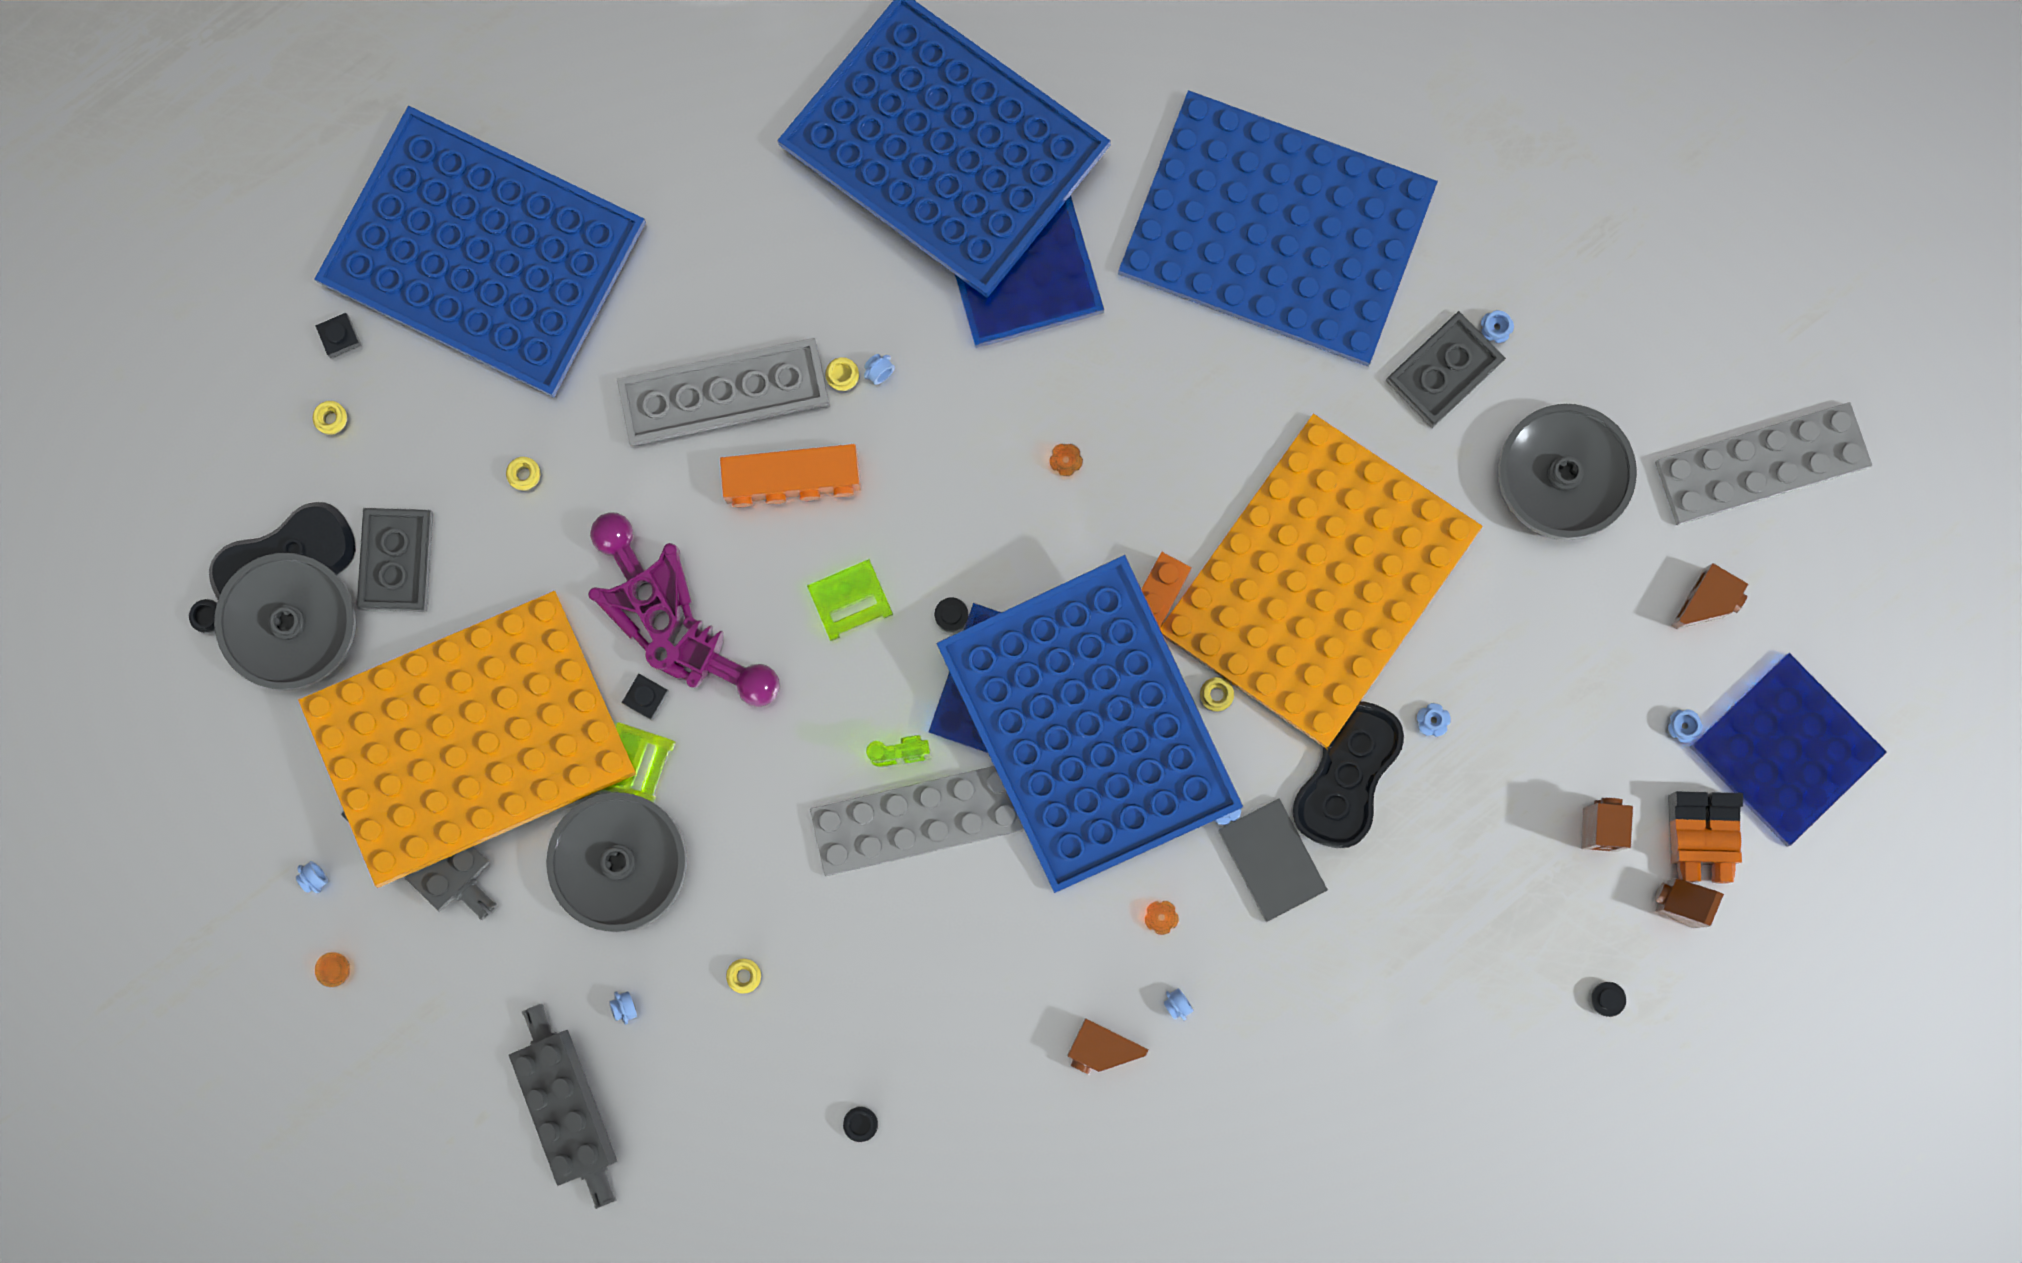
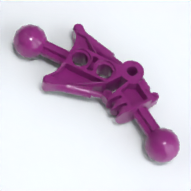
M614 512L600 515L591 527L590 537L592 543L598 551L614 557L627 581L611 589L591 588L588 596L602 608L630 639L634 638L646 651L645 657L650 666L679 680L681 678L687 680L688 686L692 688L699 687L705 676H708L710 672L736 685L741 700L750 706L762 707L773 702L780 688L776 672L764 664H752L744 667L720 655L724 638L723 631H719L713 636V626L710 625L702 631L703 622L693 618L689 605L692 601L680 561L679 548L672 543L666 544L659 560L647 570H644L630 546L633 539V529L629 520L625 516ZM650 583L652 586L651 596L647 600H640L638 597L640 586ZM622 610L638 614L653 640L651 643L639 633L641 630ZM666 612L669 616V623L664 629L658 630L654 624L655 618L659 613ZM684 624L688 631L676 645L674 641ZM666 650L667 657L664 660H661V652ZM679 664H682V665H684V666H686V667L692 669L691 672L686 671V670H685L686 668L683 667V666H681V665H679Z

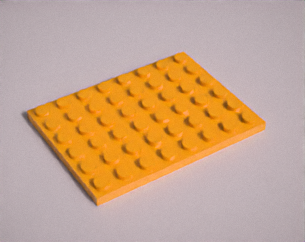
M1313 413L1160 629L1167 640L1328 749L1483 526Z
M555 591L298 699L374 885L377 888L636 775Z

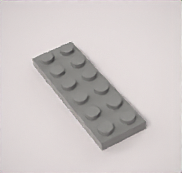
M815 338L617 379L629 444L631 446L829 405Z
M1851 402L1664 457L1655 462L1676 525L1864 470L1872 466Z
M995 766L810 809L825 876L1024 830Z

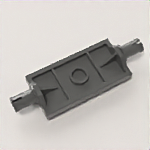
M343 811L341 815L348 821L345 812ZM474 846L404 876L438 912L454 899L457 901L461 899L480 920H483L489 914L479 905L480 903L491 913L497 907V903L493 902L476 885L477 876L490 863Z
M542 1003L522 1011L533 1041L530 1042V1046L509 1054V1058L557 1186L581 1177V1180L585 1179L595 1204L594 1207L597 1209L616 1201L605 1170H608V1165L618 1161L569 1031L552 1032Z

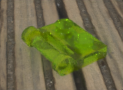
M870 559L807 585L830 641L840 638L839 634L883 616L885 619L893 615ZM872 596L875 597L877 604L833 622L830 614Z
M618 722L616 725L617 732L636 775L603 790L612 793L634 794L654 803L656 796L653 795L668 753L669 751L673 752L676 741ZM648 744L656 746L642 788L639 791L632 787Z
M921 735L900 738L901 744L885 746L880 741H873L866 748L868 758L876 767L932 760L929 741L922 740Z

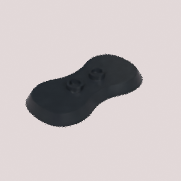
M325 502L305 504L292 512L273 532L260 538L232 542L223 547L214 556L209 567V579L212 590L218 600L226 583L240 568L257 558L275 553L304 555L321 562L333 572L339 574L349 565L354 556L355 540L352 530L343 514L333 505Z
M1361 701L1328 749L1323 747V755L1318 769L1300 789L1293 805L1294 822L1298 830L1307 838L1332 848H1349L1359 843L1367 835L1373 822L1374 793L1378 781L1388 767L1397 759L1404 743L1403 727L1393 713L1381 706Z

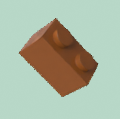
M1601 798V800H1594V805L1583 808L1581 849L1617 852L1631 848L1633 806L1622 805L1623 799Z

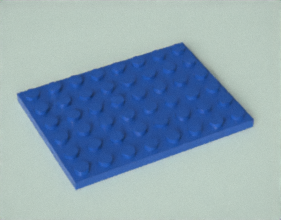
M915 0L892 1L777 140L779 146L986 298L989 297L1111 146V140Z
M1188 90L1119 267L1118 275L1369 367L1438 181Z
M408 105L314 280L551 397H555L646 221L630 211Z
M1126 555L1120 556L936 643L1054 893L1243 808L1241 799Z

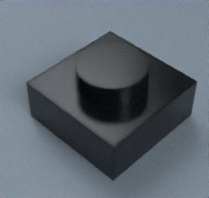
M347 313L315 325L325 351L330 358L362 346L351 318Z
M638 673L621 703L653 721L670 691Z

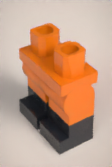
M1676 791L1668 795L1672 850L1671 864H1677L1679 879L1690 883L1701 882V865H1712V883H1733L1736 864L1742 863V852H1740L1741 807H1743V793L1711 792L1708 794V792Z

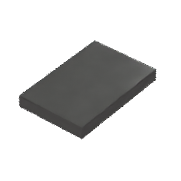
M1458 311L1386 379V382L1433 428L1504 362L1506 358Z
M363 508L357 609L427 612L433 511Z
M1280 798L1218 830L1266 922L1328 890Z

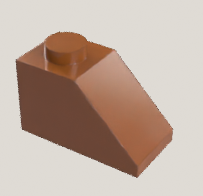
M1710 564L1702 571L1671 626L1679 629L1724 618L1732 612L1738 613L1748 597L1744 594V591L1749 584L1716 564Z
M1669 879L1667 884L1663 882L1656 893L1655 902L1658 905L1655 911L1691 928L1710 927L1724 894L1681 879Z
M1085 1018L1067 1056L1073 1059L1070 1066L1089 1075L1092 1069L1101 1072L1144 1057L1149 1049Z

